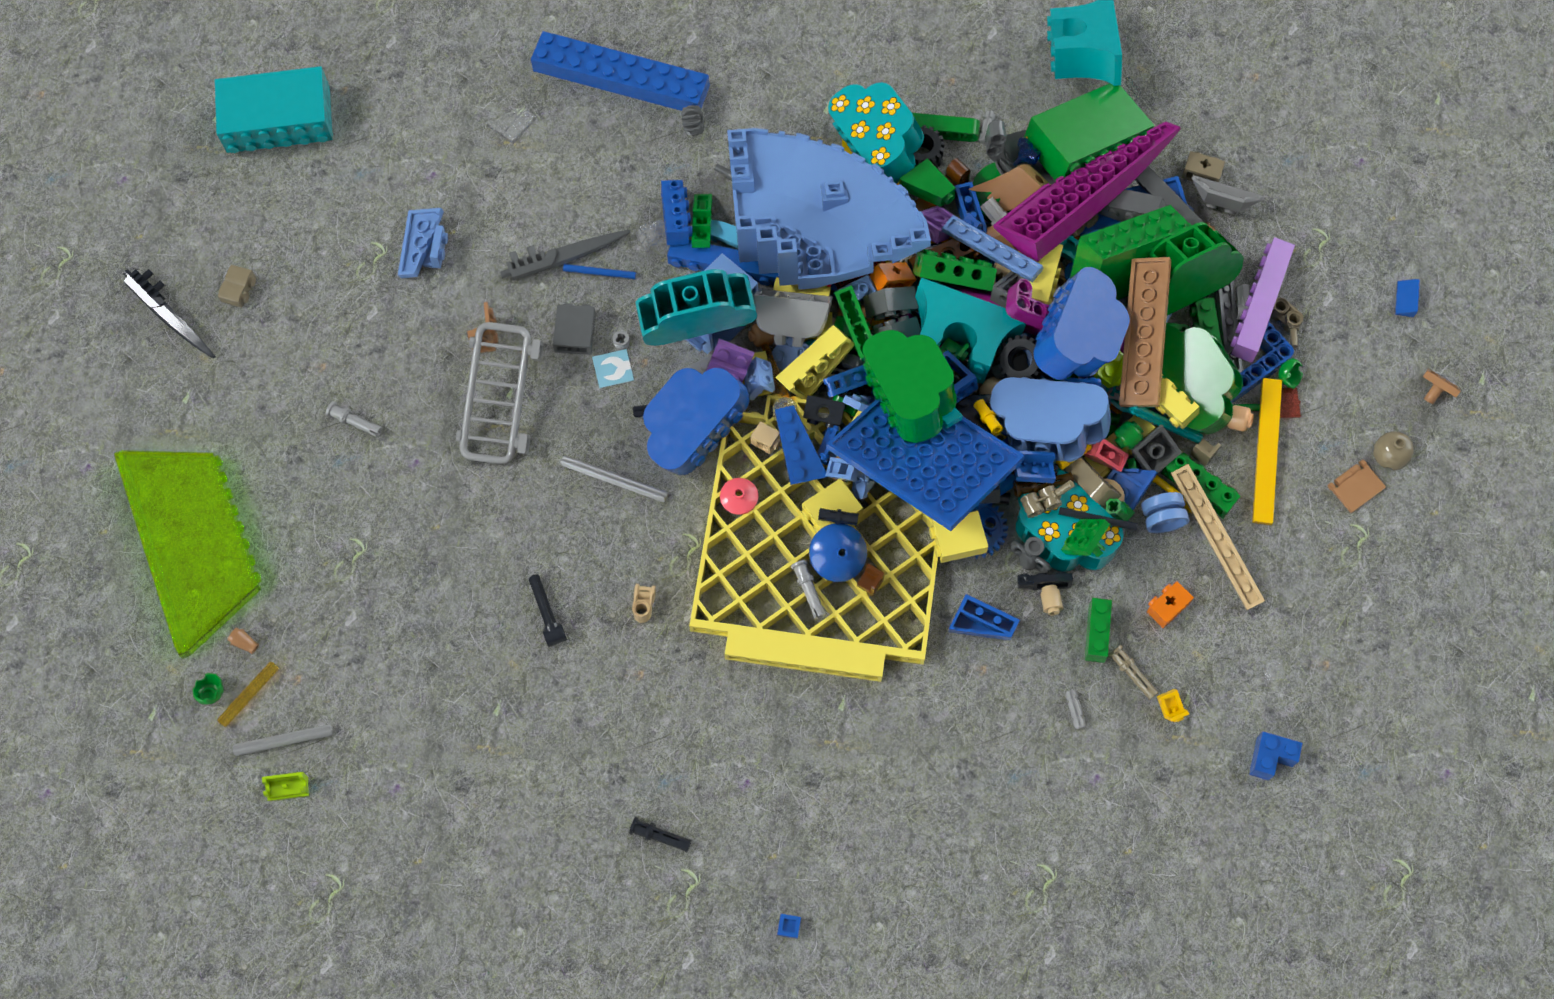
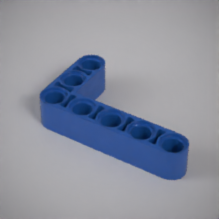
M1268 322L1260 348L1266 355L1240 373L1244 387H1242L1238 396L1231 400V403H1234L1262 383L1263 378H1269L1277 372L1283 362L1291 359L1293 356V347L1270 322ZM1252 373H1256L1258 377L1253 376Z

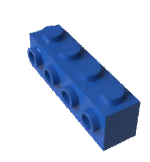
M683 180L661 181V199L667 245L689 244V237H692V226H688L691 223L690 213H687L689 211V201L685 200L687 198V187H683Z

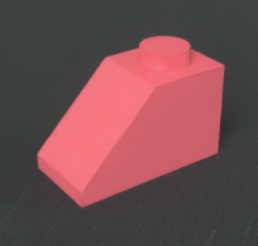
M1105 439L1096 444H1091L1092 449L1084 454L1090 460L1118 472H1122L1129 454Z

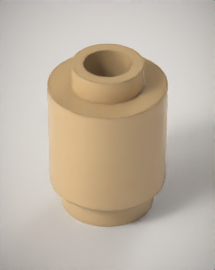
M1056 585L1045 586L1041 589L1042 592L1040 594L1044 613H1048L1050 616L1058 615L1063 610L1060 590L1057 589Z

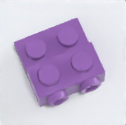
M939 206L921 211L927 220L932 242L940 243L950 238L949 235L942 232V227L952 217V213Z
M719 339L706 371L711 368H722L740 382H743L754 352Z

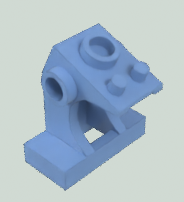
M830 457L825 476L852 481L851 492L855 498L863 500L867 498L868 492L873 487L875 481L843 459Z

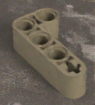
M1083 456L1064 468L1068 473H1072L1074 480L1094 501L1105 508L1106 502L1110 498L1119 499L1122 496L1115 487L1100 476Z

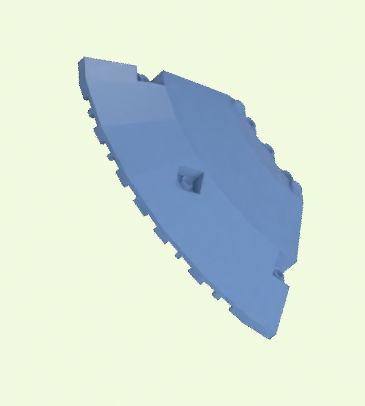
M758 128L727 130L739 263L758 261L759 274L778 273L780 286L798 284L799 290L812 289L873 273V262L892 260V263H895L931 245L927 220L922 212H919L916 208L914 200H911L908 196L907 189L901 184H895L891 176L887 177L884 174V170L878 165L866 163L865 158L855 153L849 154L844 151L842 146L833 143L829 146L823 144V140L820 139L813 141L810 140V136L796 133V136L785 135V131H779L778 134L768 133L767 129Z

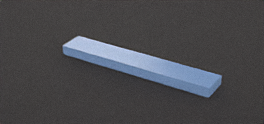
M954 215L942 227V232L1030 282H1033L1044 269L1043 265Z

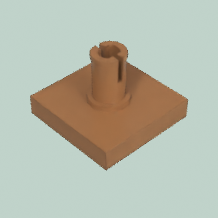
M1429 368L1423 375L1424 378L1433 384L1424 397L1431 404L1435 403L1443 391L1450 393L1454 397H1457L1461 392V388Z

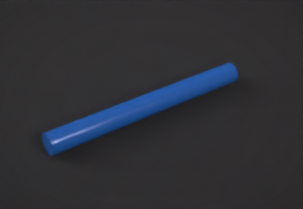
M563 265V271L636 279V272Z

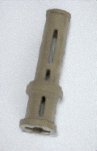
M1122 645L1108 655L1109 658H1112L1117 663L1120 671L1127 673L1148 700L1159 693L1134 665V659L1125 653Z

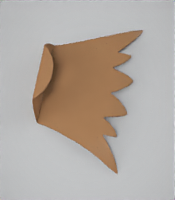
M1023 164L969 190L992 192L987 199L994 197V199L1000 198L999 205L1003 210L1012 211L1049 182L1029 164Z

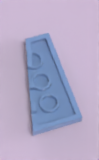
M442 208L408 211L398 270L400 278L418 277L434 238L436 225H439L444 213Z

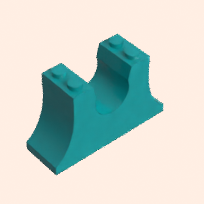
M1096 0L1080 6L1050 8V16H1047V27L1050 26V31H1047V42H1051L1050 53L1051 57H1054V61H1050L1051 72H1054L1055 79L1093 78L1106 81L1114 86L1121 85L1122 49L1114 0Z
M924 278L920 280L915 295L921 318L920 335L931 337L938 347L947 338L964 345L966 343L969 344L970 358L966 368L977 377V383L983 384L993 359L998 354L999 349H1003L1002 344L1004 342L1008 343V339L1011 337L1014 339L1015 336L1022 335L1026 323L1011 318L1007 314L1006 308Z

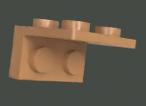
M484 302L485 322L497 323L493 308H489L488 302ZM477 328L467 331L469 340L470 337H475ZM485 330L482 342L498 344L497 332L495 330ZM481 346L480 353L496 351V347Z

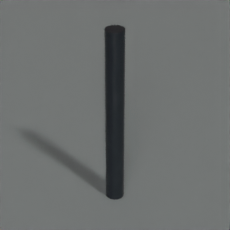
M1060 507L1058 515L1077 519H1105L1110 526L1136 531L1138 523Z

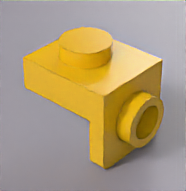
M1172 689L1157 696L1165 719L1171 722H1179L1184 719V716L1189 715L1188 710L1183 707L1178 690Z

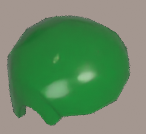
M1295 358L1283 362L1278 372V379L1282 380L1284 386L1291 389L1296 388L1303 377V373L1299 370V367L1303 366V364Z
M206 673L202 680H196L195 687L192 690L194 699L202 705L217 702L224 693L221 678L216 674Z

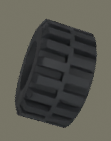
M922 125L920 128L923 131L924 140L921 147L927 148L930 152L926 154L914 152L915 167L928 158L938 169L944 154L945 143L943 142V137L939 136L937 130L933 131L934 128H926V125Z
M1017 335L1014 339L1012 337L1009 338L1008 343L1004 342L1002 344L1003 349L998 351L1000 356L997 357L999 365H997L998 369L1002 371L1000 373L1006 378L1027 377L1040 380L1041 374L1044 375L1045 373L1037 366L1034 359V348L1037 341L1026 335H1023V337ZM1021 350H1029L1032 354L1031 365L1026 370L1017 371L1013 365L1015 355Z

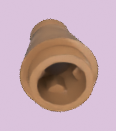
M237 627L228 637V641L231 642L230 645L248 651L251 654L259 646L243 629Z

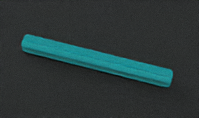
M1134 406L1129 408V412L1157 426L1163 425L1166 430L1195 443H1200L1203 439V435L1188 427L1184 429L1176 428L1170 423L1168 418L1144 407Z

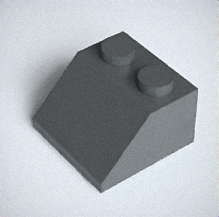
M1163 425L1157 427L1131 449L1133 458L1136 459L1142 470H1155L1156 472H1160L1182 453Z

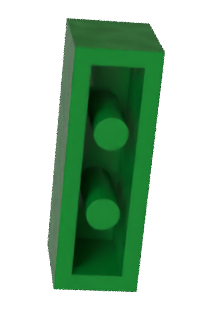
M1092 598L1089 603L1084 661L1105 663L1108 657L1112 600Z

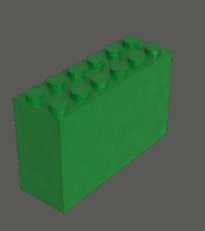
M1109 83L1031 117L1023 142L1056 181L1061 176L1064 178L1069 176L1071 172L1078 168L1086 167L1085 163L1088 164L1109 151L1114 152L1118 150V146L1130 144L1133 142V138L1147 135V131L1154 128L1155 125L1120 85L1114 86Z
M1171 205L1080 236L1070 279L1085 267L1096 268L1107 275L1114 283L1116 299L1129 296L1132 259L1147 258L1152 248L1161 240L1192 225Z

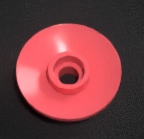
M734 478L726 482L722 487L720 501L728 512L736 515L746 514L756 506L758 490L751 481L744 478ZM741 491L743 494L737 496L735 493Z

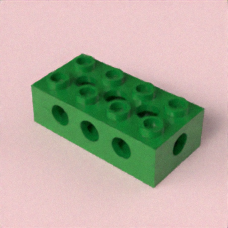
M923 249V252H917L913 268V274L918 277L988 291L993 289L997 269L992 267V263L977 259V263H975L973 259L959 256V259H956V256L941 252L940 256L937 252Z

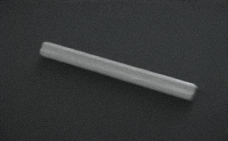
M564 455L561 460V465L658 501L665 502L668 497L667 491Z

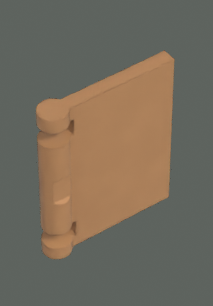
M1363 459L1359 461V465L1355 464L1334 480V483L1339 486L1338 488L1332 482L1327 485L1350 513L1386 488Z

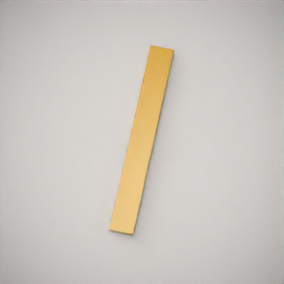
M1263 378L1261 383L1252 523L1264 525L1273 524L1282 380Z

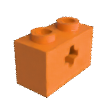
M907 262L879 263L874 267L873 273L870 274V278L878 291L884 288L911 287L916 280Z
M1178 581L1173 585L1169 583L1161 591L1163 595L1159 598L1155 596L1148 603L1150 607L1147 613L1163 629L1194 599Z

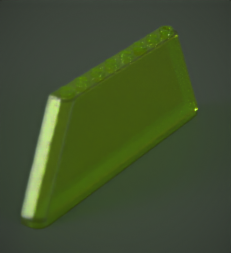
M121 450L114 453L115 460L174 647L178 655L184 659L191 656L261 590L259 583L262 582L259 572H255L254 566L256 561L253 555L249 554L248 549L251 547L248 539L243 536L242 532L245 529L242 522L238 521L237 515H239L237 506L232 504L231 499L234 496L231 489L226 486L228 478L225 472L221 471L220 466L223 464L219 455H215L212 452Z

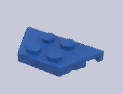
M1123 468L1122 472L1112 470L1107 479L1114 480L1122 487L1125 496L1124 502L1134 510L1158 472L1155 470Z

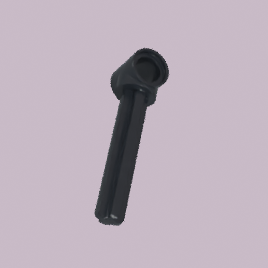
M538 574L531 575L529 583L545 624L544 631L542 632L548 647L567 641L562 625L556 623L540 576Z

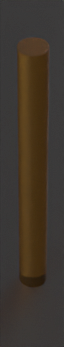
M764 342L761 344L762 350L766 351L767 361L771 363L773 377L783 402L787 403L791 400L786 387L775 378L780 372L768 343Z

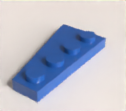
M794 405L774 409L790 485L827 477L825 476V468Z

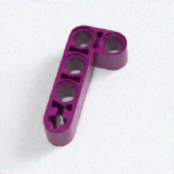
M1020 279L1008 290L1006 312L1011 318L1042 330V322L1049 314V305L1032 299L1031 283L1027 279Z

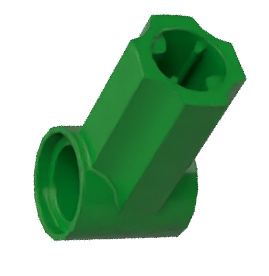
M1110 498L1106 502L1105 510L1113 518L1128 521L1135 514L1124 501H1120L1118 498Z

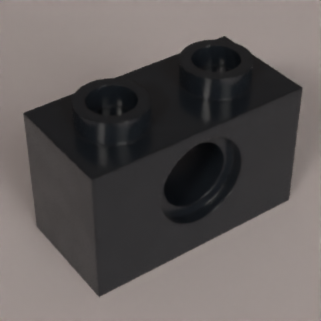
M808 395L803 418L807 419V423L818 425L819 421L826 423L825 426L833 428L834 425L841 426L846 404ZM823 407L829 409V415L826 418H822L819 415V410Z

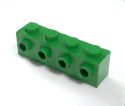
M1201 298L1193 302L1189 308L1190 317H1192L1193 322L1192 328L1198 327L1206 330L1222 344L1214 298Z
M1181 453L1163 468L1161 474L1175 483L1171 473L1189 464L1213 509L1222 519H1224L1240 498V495L1234 488L1226 486L1219 477L1211 475L1204 466L1196 464L1186 453Z

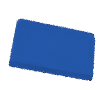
M1420 279L1397 282L1395 315L1414 317L1418 312Z

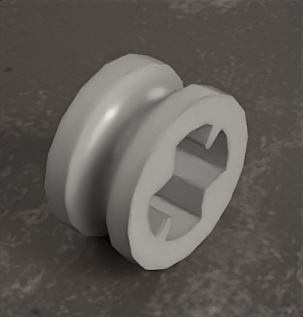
M624 331L614 333V346L619 350L626 349L630 344L629 335ZM622 337L624 343L618 342V338Z

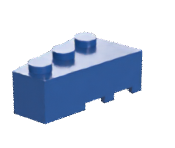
M966 594L948 632L1011 640L1020 620Z

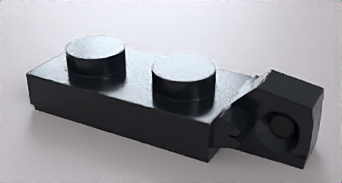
M1066 572L1048 575L1047 573H1038L1037 575L1025 573L1017 576L1018 589L1032 588V590H1041L1048 585H1056L1057 589H1068L1072 586L1073 574Z

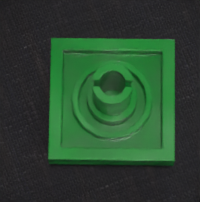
M1080 519L1075 524L1071 535L1066 538L1061 551L1066 555L1090 556L1093 553L1096 557L1103 554L1102 551H1105V547L1099 541L1110 524L1105 519Z

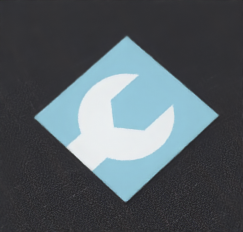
M627 349L592 357L599 388L634 380Z

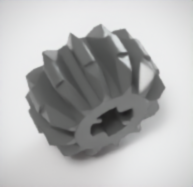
M689 105L683 107L681 119L685 133L692 136L702 134L705 127L704 116L700 106Z

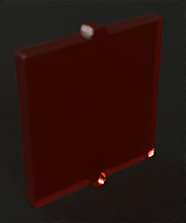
M1282 388L1280 418L1301 417L1299 407L1301 401L1298 399L1297 388Z

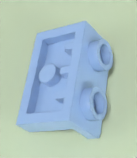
M758 357L751 361L744 378L750 400H754L763 390L769 392L775 390L771 363Z

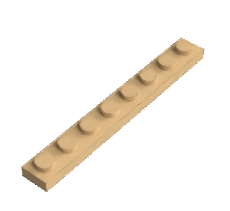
M1189 464L1172 472L1171 475L1246 610L1264 602L1262 594Z

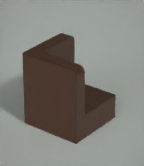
M867 564L864 574L857 583V587L874 596L884 581L885 573Z

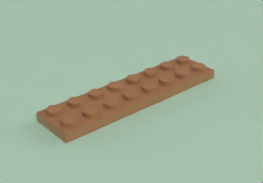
M1170 257L1132 259L1127 309L1130 322L1125 334L1119 400L1121 407H1159L1171 271Z

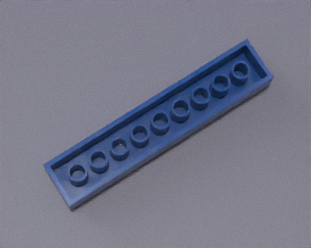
M542 31L531 57L534 72L680 111L683 110V107L689 105H697L702 109L710 87L708 74Z

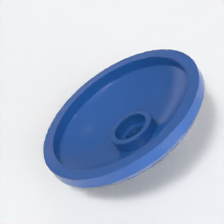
M835 523L829 524L821 528L814 535L809 548L810 562L814 570L824 579L833 582L848 581L858 575L865 565L867 559L865 540L850 525L839 523V525ZM840 549L844 550L843 556L839 555Z

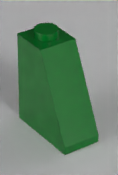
M928 158L899 179V184L907 189L909 194L936 206L942 207L944 204L951 203L955 198L956 188Z

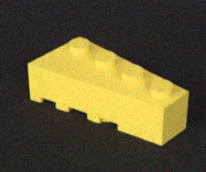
M1061 244L1056 246L1042 259L1036 261L1043 265L1044 269L1033 282H1030L1032 285V299L1049 306L1053 301V295L1061 272V268H1058L1063 248Z
M833 325L775 378L790 392L807 400V396L814 394L823 383V379L831 374L855 344L846 334Z
M1162 378L1159 407L1155 408L1162 415L1166 413L1170 417L1169 421L1173 426L1184 429L1199 414V405L1195 402L1191 404L1190 399L1183 391H1176L1177 388L1173 382L1167 378Z

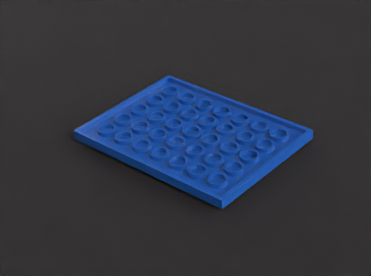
M880 399L875 400L827 443L829 451L949 531H952L1024 461L1025 456L964 417L949 428L943 425L941 431L933 438L918 443L905 441L899 436L895 427L891 428L888 422V414H884L881 409Z

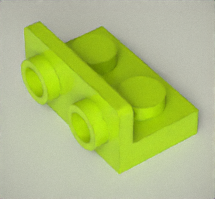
M1119 351L1113 361L1104 364L1092 376L1096 379H1101L1102 384L1107 388L1119 386L1122 377L1123 353Z

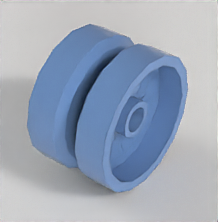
M1163 493L1142 502L1141 507L1144 516L1147 517L1145 523L1148 532H1169L1184 527L1189 523L1188 512L1186 509H1183L1186 504L1182 493Z

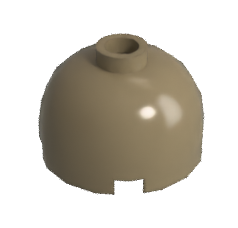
M1391 431L1383 434L1376 441L1373 455L1382 467L1399 470L1411 461L1414 454V445L1406 434Z

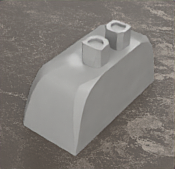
M759 289L754 294L757 325L762 331L774 335L775 345H785L786 336L793 337L792 346L802 347L805 338L817 337L822 333L829 316L833 297Z

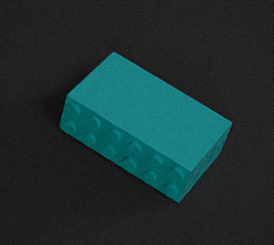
M322 66L214 79L216 133L226 153L255 151L256 149L264 148L272 149L281 146L289 147L297 144L306 145L313 142L333 140L330 86Z

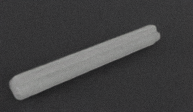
M328 724L234 744L232 749L234 755L239 756L332 736L333 729Z

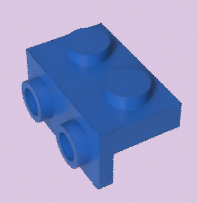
M1018 451L1025 456L1024 461L1014 469L1016 481L1054 483L1056 479L1053 461L1056 457L1054 452Z

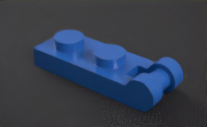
M863 365L823 379L824 385L827 384L829 390L827 392L828 396L832 397L867 384L865 378L867 374ZM834 381H838L840 388L836 389Z

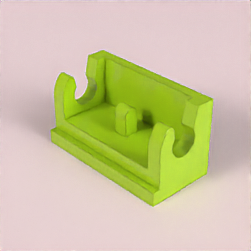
M304 772L262 777V783L265 785L263 795L267 798V801L309 796L308 776Z

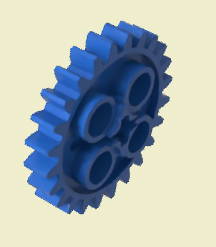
M992 503L978 511L988 543L987 552L991 556L994 553L993 549L999 551V545H1004L1005 541L1003 539L1007 537L1005 531L1008 530V526L1004 525L1007 519H1001L1004 512L998 513L999 506L993 508ZM991 522L994 525V527L989 528L985 525V523ZM986 553L981 554L983 558H986Z

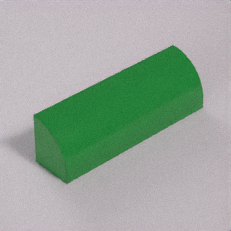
M851 285L834 293L862 362H865L863 345L872 334Z

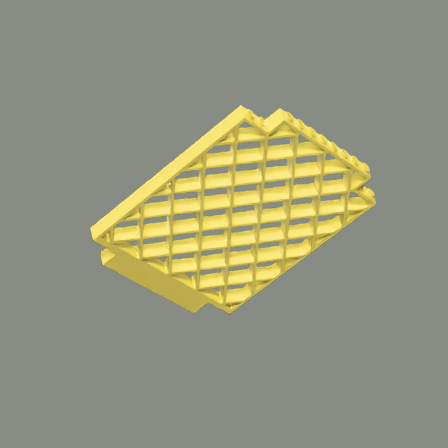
M780 394L767 395L764 415L758 412H743V417L739 421L740 423L758 425L761 421L776 429V416L769 419L771 406L788 407L794 405L801 422L808 429L807 434L810 440L815 438L821 445L824 438L822 432L828 428L824 422H820L815 426L814 424L807 423V419L803 418V410H805L806 405L805 399L797 396L783 397ZM823 407L819 412L829 414V409ZM844 411L842 422L847 426L852 421L850 417L853 416ZM731 426L729 434L735 443L726 448L728 435L724 438L722 437L689 625L690 631L726 636V660L879 682L882 681L885 659L924 665L938 560L934 551L936 543L934 540L917 552L903 535V532L921 519L931 528L933 520L912 506L916 513L896 526L882 507L896 498L897 495L889 491L876 501L868 492V497L864 498L869 506L858 517L857 524L875 512L890 532L871 545L865 540L867 557L871 559L880 571L885 573L884 581L878 590L890 583L905 603L884 617L869 597L871 595L857 587V582L852 578L846 582L857 596L838 610H835L821 592L822 589L833 581L823 578L815 584L813 582L822 606L830 615L808 630L793 611L807 601L805 593L787 603L773 585L792 571V564L810 558L809 548L795 558L780 540L800 525H802L812 539L816 534L812 525L804 518L801 511L788 496L789 493L805 482L790 485L789 482L784 487H781L768 469L784 459L783 448L761 462L748 446L751 444L750 436L754 430L741 437L736 429ZM742 450L755 468L740 478L752 481L762 475L775 493L756 505L750 512L743 514L729 525H726L716 512V505L721 503L719 492L721 476L725 482L733 479L725 470L723 464L724 461ZM817 479L808 481L817 493L824 489ZM847 481L845 485L851 490L853 483L852 481ZM738 491L735 494L741 496L743 493ZM779 500H782L795 518L774 532L761 513ZM752 519H755L768 537L747 551L733 532ZM715 521L721 530L711 536L713 522ZM727 537L741 556L719 571L708 556V551ZM896 538L910 555V558L890 571L876 554V551ZM775 544L789 563L767 577L753 558ZM934 551L932 567L930 568L923 558ZM745 563H748L761 582L739 597L725 577ZM914 564H917L930 580V583L925 589L911 597L896 577ZM707 565L714 575L703 582ZM720 582L734 601L711 616L700 602L701 594ZM765 589H768L782 608L759 623L745 603ZM928 596L926 614H924L917 603ZM863 602L878 622L856 637L842 619V616ZM740 608L754 627L720 623V621ZM911 609L923 624L924 630L905 644L889 623ZM698 610L706 620L697 619ZM788 615L802 634L769 630L768 628ZM833 622H836L850 641L815 635ZM883 628L898 648L863 642ZM922 642L921 651L911 650Z

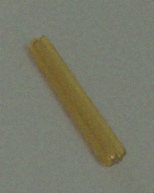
M270 661L218 717V723L226 727L277 672L278 666Z

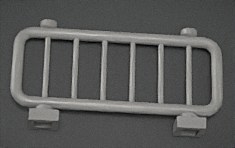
M485 322L477 328L475 337H470L469 348H473L463 424L462 430H457L456 441L460 442V452L468 460L506 464L514 458L516 449H518L517 453L528 455L531 436L520 434V437H517L529 355L533 361L541 362L544 343L540 340H533V344H531V335L525 327ZM485 330L520 333L524 338L523 347L482 342L483 333ZM481 346L522 351L520 366L479 361ZM478 365L519 369L518 383L511 384L477 379ZM476 383L517 388L515 403L474 398ZM473 402L514 407L512 422L471 417ZM473 420L512 425L510 440L469 435L470 422ZM468 439L509 444L508 453L504 457L471 453L467 449Z

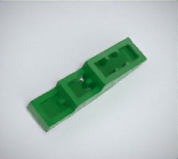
M694 194L692 248H710L712 194Z

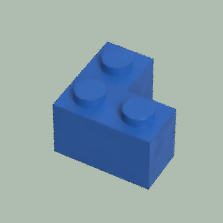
M1262 732L1256 739L1249 775L1269 781L1275 776L1277 763L1290 767L1295 766L1299 762L1303 743Z

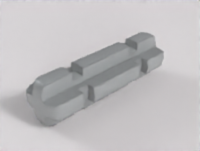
M993 111L985 112V119L983 120L978 139L982 144L985 143V135L989 123L995 119Z
M1069 690L1065 695L1067 701H1069L1068 705L1072 719H1074V727L1076 729L1084 728L1086 723L1085 719L1082 718L1083 712L1080 702L1077 700V691Z

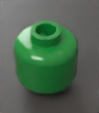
M1125 421L1115 430L1116 439L1114 441L1121 449L1126 447L1130 450L1143 440L1142 433L1144 431L1135 421Z

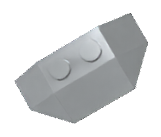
M1196 175L1192 176L1200 196L1207 203L1206 206L1216 209L1219 206L1224 208V212L1234 214L1235 211L1241 212L1262 201L1264 198L1263 195Z

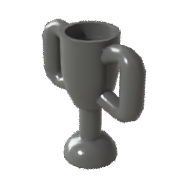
M1031 537L1026 540L1025 546L1018 540L1011 542L1010 550L1020 557L1019 563L1023 569L1033 570L1036 568L1041 573H1049L1050 563L1040 557L1044 550V543L1041 539Z

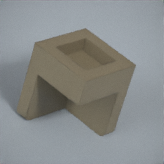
M1202 439L1194 447L1190 455L1206 466L1218 452L1221 444L1217 443L1214 447Z

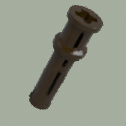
M1069 472L1056 475V482L1054 483L1013 480V490L1015 496L1020 497L1023 494L1038 493L1039 490L1047 486L1054 485V487H1060L1069 480L1074 483L1072 473Z

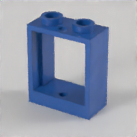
M947 350L943 353L946 361L963 378L954 384L958 403L978 389L977 377Z

